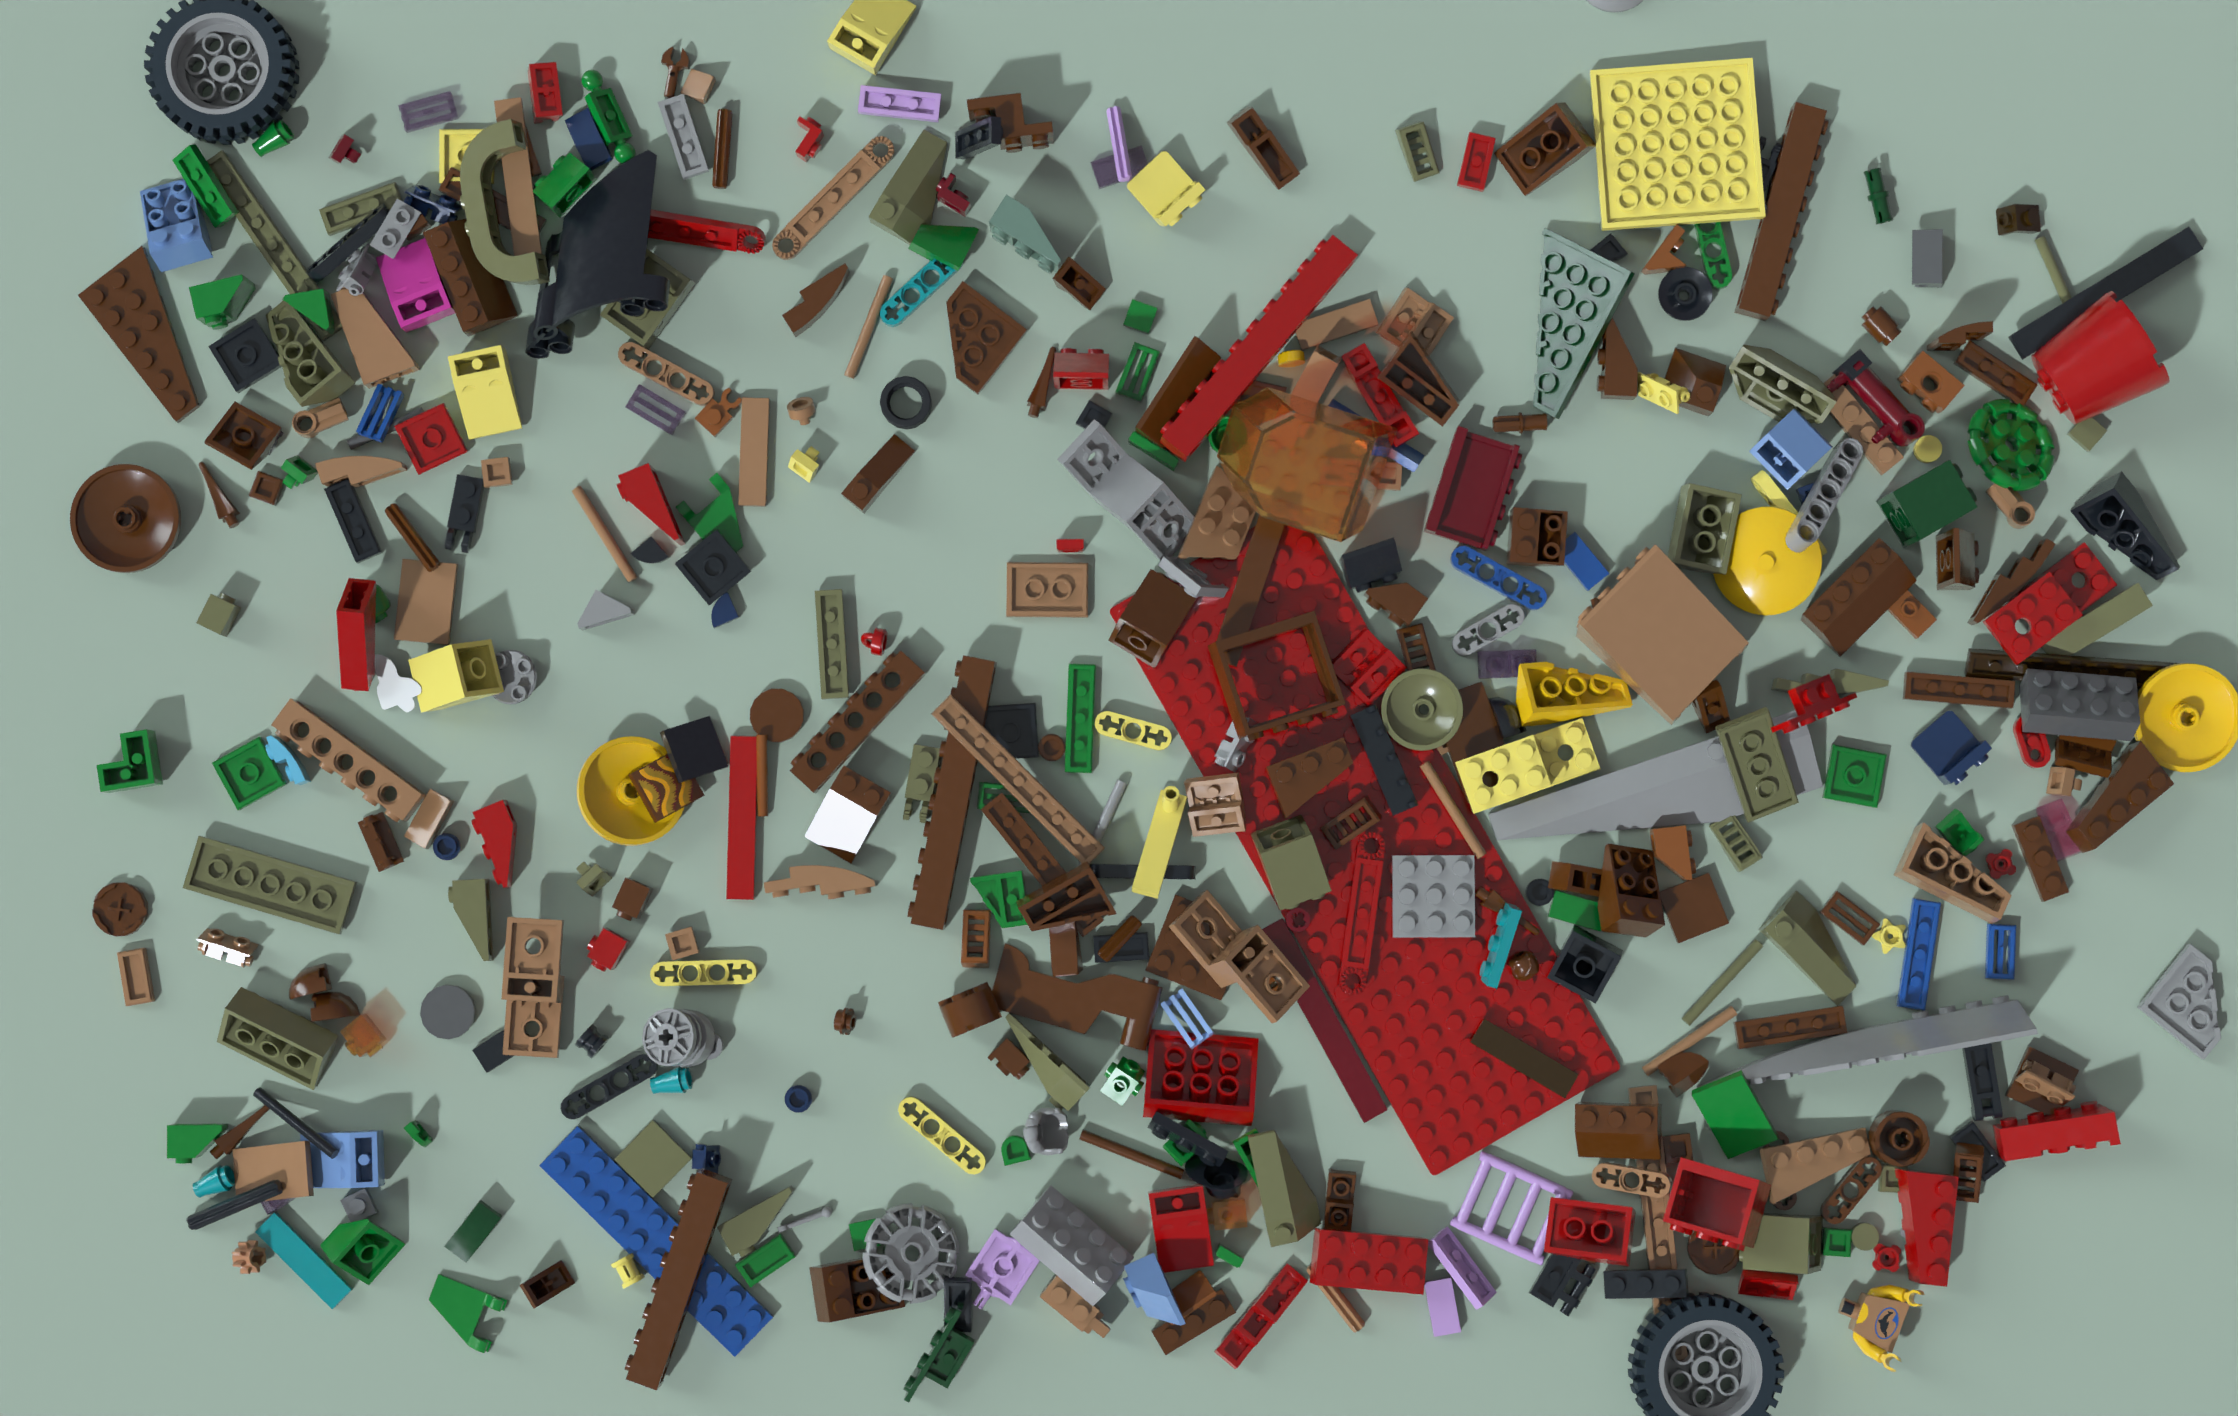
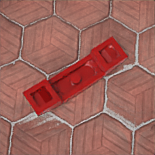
M1363 343L1342 355L1341 358L1359 392L1395 448L1419 435L1418 430L1406 410L1404 411L1391 388L1378 378L1380 372L1378 364L1366 344Z

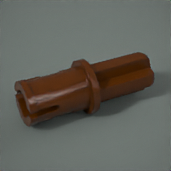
M1519 412L1518 415L1495 416L1492 422L1494 432L1519 431V434H1522L1523 431H1546L1547 414L1522 415V412Z

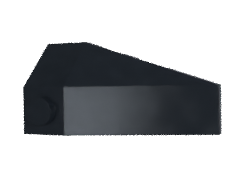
M2122 471L2100 482L2071 508V513L2088 533L2093 536L2098 535L2109 543L2108 547L2114 551L2116 549L2130 558L2132 564L2155 580H2159L2179 570L2180 565L2140 494Z

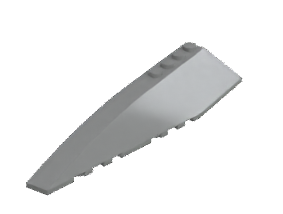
M1796 710L1773 717L1772 721L1775 726L1798 715ZM1799 722L1800 728L1784 734L1782 729L1776 731L1796 795L1823 787L1807 725L1801 727ZM1717 736L1488 814L1496 840L1712 823L1744 813Z
M2008 995L1992 998L1993 1003L1982 1005V1000L1965 1003L1966 1008L1958 1010L1955 1009V1005L1938 1008L1939 1013L1929 1015L1928 1010L1912 1013V1018L1851 1030L1847 1031V1033L1804 1043L1748 1063L1705 1082L1696 1088L1740 1070L1743 1071L1749 1084L1754 1085L1766 1082L1767 1079H1789L1793 1077V1074L1806 1076L1852 1068V1065L1879 1063V1060L1894 1061L1905 1059L1906 1055L1910 1054L1912 1056H1924L2038 1033L2037 1028L2018 1000H2009Z

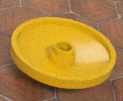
M1772 506L1755 507L1738 514L1727 573L1725 575L1713 573L1722 594L1736 607L1757 615L1781 614L1800 605L1814 590L1822 569V552L1818 539L1800 553L1790 550L1785 541L1786 534L1797 514Z
M2195 663L2174 664L2154 673L2138 691L2140 725L2134 737L2136 742L2141 741L2160 766L2177 772L2201 771L2221 761L2235 745L2238 739V694L2229 680L2218 671Z
M620 737L601 745L587 758L581 768L577 781V801L585 821L598 835L616 844L637 846L659 839L668 833L678 822L684 807L654 823L628 776L666 755V748L642 737Z

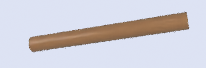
M883 275L845 371L844 376L851 379L855 378L879 317L881 307L892 284L893 278Z
M581 486L576 487L572 490L575 498L628 583L634 581L638 577L583 488Z
M1430 761L1421 765L1420 768L1476 858L1479 859L1487 854Z
M1732 1006L1728 1007L1643 1066L1642 1070L1647 1076H1650L1658 1070L1657 1066L1674 1055L1683 1053L1737 1015L1736 1011Z

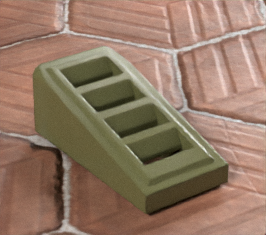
M1419 121L1395 130L1413 182L1440 173L1424 122ZM1418 132V137L1407 140L1406 135ZM1422 142L1423 147L1410 150L1409 146ZM1426 153L1427 157L1416 161L1413 160V156ZM1429 162L1430 168L1417 172V166Z
M1735 815L1709 825V828L1737 872L1743 871L1763 858ZM1732 822L1734 826L1721 834L1719 829ZM1737 831L1740 836L1727 843L1725 838ZM1744 841L1745 846L1735 852L1732 850L1733 846ZM1749 850L1751 855L1740 861L1738 857Z

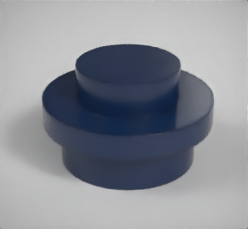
M450 833L439 835L433 843L435 855L442 860L456 858L461 850L459 839Z
M795 1085L789 1088L785 1094V1104L793 1112H804L812 1103V1094L805 1086Z

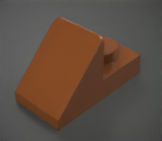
M1676 225L1641 272L1648 275L1670 272L1676 268H1685L1686 264L1670 253V251L1676 253L1685 241L1681 238L1685 230Z

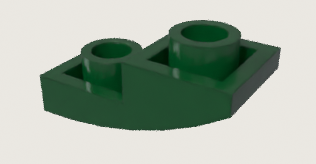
M479 1200L444 1247L464 1262H467L501 1219L502 1215L482 1200Z

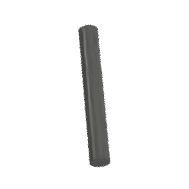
M422 407L394 419L387 434L396 431L395 425L423 413ZM380 426L376 428L374 434H377ZM358 435L347 440L350 449L353 450L373 441V439Z

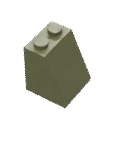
M1302 815L1251 833L1280 910L1293 909L1299 906L1301 902L1309 899H1320L1326 893L1331 892L1313 836Z
M1763 1213L1754 1248L1745 1246L1744 1251H1739V1260L1743 1262V1269L1811 1274L1821 1271L1823 1217L1821 1215Z

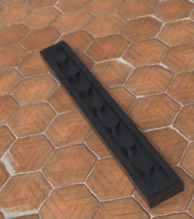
M2187 227L2013 333L2008 338L2023 360L2039 350L2107 292L2113 291L2117 296L2114 300L2118 302L2203 250V247L2191 228Z

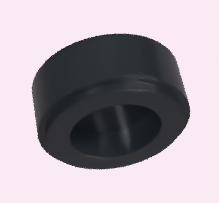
M1534 879L1527 885L1526 897L1530 903L1543 906L1552 900L1554 890L1548 888L1549 881Z

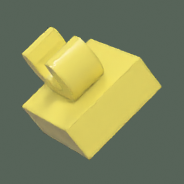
M810 446L805 454L797 449L790 458L788 468L810 483L816 476L819 467L816 461L820 452Z

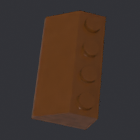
M467 219L446 222L424 231L423 234L462 331L469 337L519 316L504 280L491 274L477 259L470 237L465 230Z
M1194 336L1139 420L1135 431L1164 449L1165 446L1160 443L1163 435L1160 432L1170 419L1173 422L1180 415L1177 411L1187 399L1189 401L1194 399L1197 395L1194 392L1197 386L1204 379L1208 381L1214 375L1212 369L1219 362L1221 356L1198 337Z
M1878 538L1802 614L1801 621L1841 657L1917 580L1900 556L1882 539Z

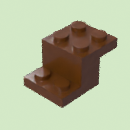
M1021 93L967 99L970 122L975 121L977 123L991 116L1001 117V126L1004 132L1000 145L1001 150L1006 149L1007 153L1022 151V147L1033 146V149H1045L1049 147V144L1054 143L1052 121L1025 125Z

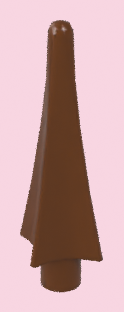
M1055 347L1050 348L1042 372L1027 400V406H1030L1028 416L1032 418H1038L1040 410L1045 411L1049 379L1056 353Z
M200 462L199 468L209 488L218 519H222L223 523L226 522L229 528L238 526L239 522L236 515H239L240 512L219 487L205 463Z
M1480 886L1475 893V896L1482 900L1480 905L1499 913L1500 909H1504L1505 903H1507L1492 889L1487 891ZM1522 916L1520 917L1519 925L1535 935L1540 933L1539 929Z
M264 1105L248 1119L215 1139L214 1142L217 1145L210 1150L213 1157L218 1159L224 1153L230 1155L249 1130L270 1109Z

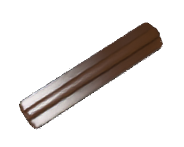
M719 109L717 111L712 185L716 189H726L728 184L733 115L732 111L728 109Z
M396 503L388 506L385 509L386 515L426 570L432 572L440 566L439 560Z

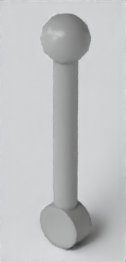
M824 1207L818 1213L777 1227L778 1231L782 1232L823 1216L826 1218L830 1217L832 1209Z

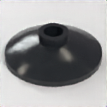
M1691 267L1676 268L1670 271L1662 279L1658 289V299L1662 309L1670 317L1680 321H1690L1702 316L1709 308L1713 295L1712 286L1708 278L1699 270ZM1681 291L1688 293L1687 300H1682L1679 297Z

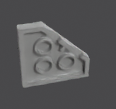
M2187 944L2137 1008L2196 1056L2204 1060L2221 1039L2216 1013L2218 1011L2216 991L2213 987L2212 978L2213 965L2212 961L2193 945Z

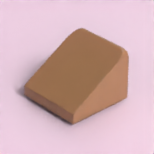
M691 69L680 93L706 104L716 79L710 74Z

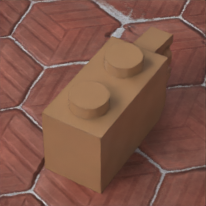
M1057 1275L1040 1293L1041 1299L1081 1332L1085 1331L1089 1334L1091 1330H1094L1104 1338L1111 1330L1108 1325L1100 1320L1104 1316L1100 1308L1096 1304L1094 1306L1090 1305Z

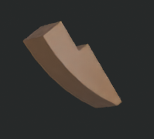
M347 456L315 463L321 483L327 487L349 478L351 485L358 488L407 471L406 465L402 462L373 456Z

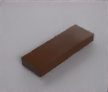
M1971 340L1967 342L1953 363L2015 404L2025 405L2037 387L2036 383Z

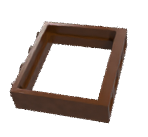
M1315 611L1225 638L1208 645L1238 739L1248 737V740L1252 741L1264 737L1263 731L1272 729L1273 733L1289 729L1288 723L1297 721L1298 725L1314 721L1313 715L1322 713L1324 718L1338 713L1337 708L1345 704ZM1303 628L1327 702L1249 727L1224 652Z

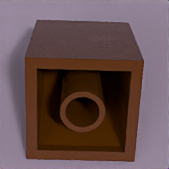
M1150 569L1120 616L1108 641L1155 669L1197 598L1187 594L1184 591L1185 587L1170 581L1163 573Z

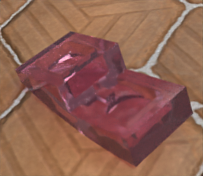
M2062 798L2036 808L2037 815L2041 818L2057 862L2081 853L2065 832L2071 825L2072 819Z

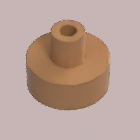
M810 397L794 399L787 405L789 417L792 420H799L800 425L809 424L811 422L810 417L816 411L813 399Z

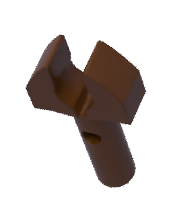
M670 47L662 55L661 63L669 69L664 91L665 98L675 96L679 72L683 69L689 70L690 60L683 48L681 59L676 65L672 61L673 47Z

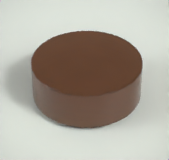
M1056 734L1044 736L1038 745L1040 755L1047 761L1059 760L1063 757L1066 749L1063 739Z

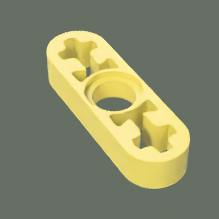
M1104 711L1098 714L1095 719V728L1099 734L1146 748L1161 751L1166 749L1172 740L1171 733L1166 727L1118 713ZM1106 716H1110L1111 722L1119 724V719L1125 720L1121 727V736L1115 734L1118 730L1116 728L1109 727L1108 731H1104L1103 725L1099 724L1100 719L1105 720ZM1136 723L1140 726L1141 734L1138 738L1131 739L1126 735L1125 728L1128 724ZM1145 726L1151 727L1149 733L1157 734L1159 730L1163 731V736L1167 738V741L1161 742L1160 746H1157L1154 739L1147 737V743L1141 742L1145 736Z

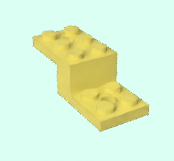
M1583 718L1455 762L1473 814L1601 769ZM1568 745L1572 748L1573 756L1570 760L1564 761L1559 758L1558 749L1560 746ZM1487 771H1492L1498 776V782L1493 787H1487L1482 781V777Z

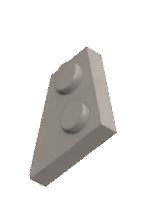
M1163 556L1158 565L1166 571L1165 575L1170 580L1182 584L1185 587L1184 591L1192 597H1224L1229 590L1224 584H1210L1206 580L1207 574L1178 557Z

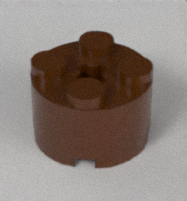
M988 982L938 1002L952 1038L1002 1017Z
M1890 1110L1882 1113L1873 1121L1869 1130L1868 1143L1872 1152L1881 1161L1894 1166L1905 1167L1923 1159L1929 1149L1930 1138L1925 1123L1918 1116L1905 1111ZM1896 1134H1901V1138L1904 1139L1902 1143H1896L1897 1140L1894 1138Z

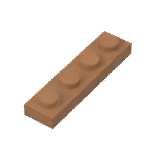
M1836 375L1831 376L1823 384L1827 387ZM1844 385L1832 393L1836 397L1837 402L1829 414L1849 438H1854L1861 443L1863 455L1880 475L1886 473L1904 458L1888 437L1881 440L1878 444L1872 442V437L1880 428Z

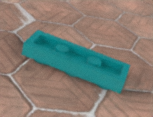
M1505 903L1504 909H1500L1497 915L1496 924L1498 927L1495 935L1491 936L1488 943V950L1490 952L1487 961L1484 960L1480 968V980L1486 986L1496 989L1522 910L1510 903Z

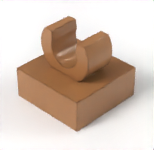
M2050 767L2046 794L2071 796L2073 789L2081 791L2082 780L2074 778L2075 769Z

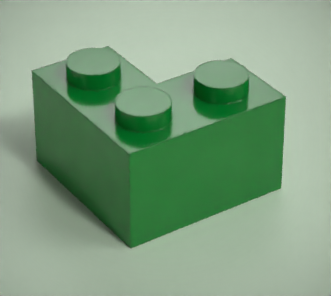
M145 729L120 733L124 761L97 765L100 792L113 793L163 785L156 734L153 730Z

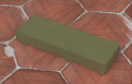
M394 182L319 209L327 234L332 236L352 229L379 205L384 203L391 210L397 199L402 202L403 199L397 183Z

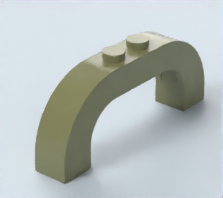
M508 119L483 129L466 149L460 168L462 191L460 202L466 213V233L470 237L473 251L482 266L491 274L503 280L521 285H537L550 282L546 257L537 252L512 256L506 251L501 241L493 197L491 176L497 162L510 153L526 150L522 123Z

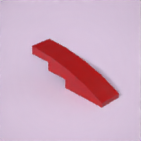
M1287 1263L1253 1302L1214 1352L1234 1369L1238 1368L1253 1347L1260 1342L1270 1327L1281 1317L1308 1280Z

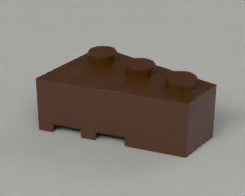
M1411 330L1381 369L1378 378L1443 427L1458 408L1460 400Z
M1344 738L1267 766L1265 769L1284 818L1286 819L1352 765L1353 761Z
M1088 861L1016 901L1018 909L1031 931L1066 925V923L1079 920H1090L1091 918L1103 915L1117 914Z

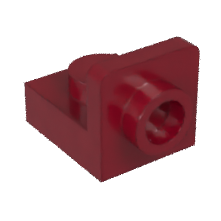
M950 173L948 178L943 177L937 185V199L966 217L971 209L970 202L967 201L969 197L956 189L954 192L950 191L956 182V175Z

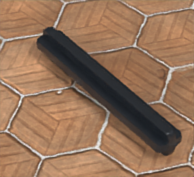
M272 1180L192 1214L186 1219L188 1227L191 1230H197L275 1197L283 1192L282 1184L279 1180Z

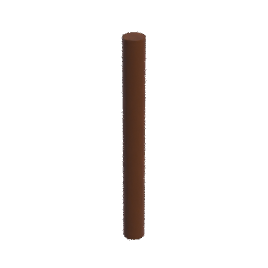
M1084 1129L1081 1132L1079 1140L1178 1179L1182 1178L1185 1170L1183 1168Z

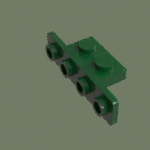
M959 1301L956 1308L952 1306L949 1308L943 1319L946 1322L942 1331L937 1329L930 1341V1344L933 1345L929 1354L924 1352L916 1367L920 1370L915 1377L910 1375L903 1388L906 1391L904 1398L906 1402H910L924 1376L948 1388L972 1348L975 1339L953 1327L963 1310L964 1304Z

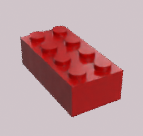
M1314 1228L1310 1283L1320 1286L1424 1295L1428 1239L1414 1236Z

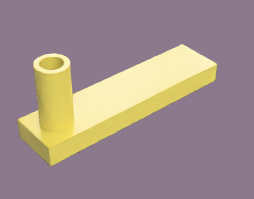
M1168 786L1160 791L1132 885V892L1156 899L1159 897L1187 802V796L1180 795L1179 790L1175 786Z

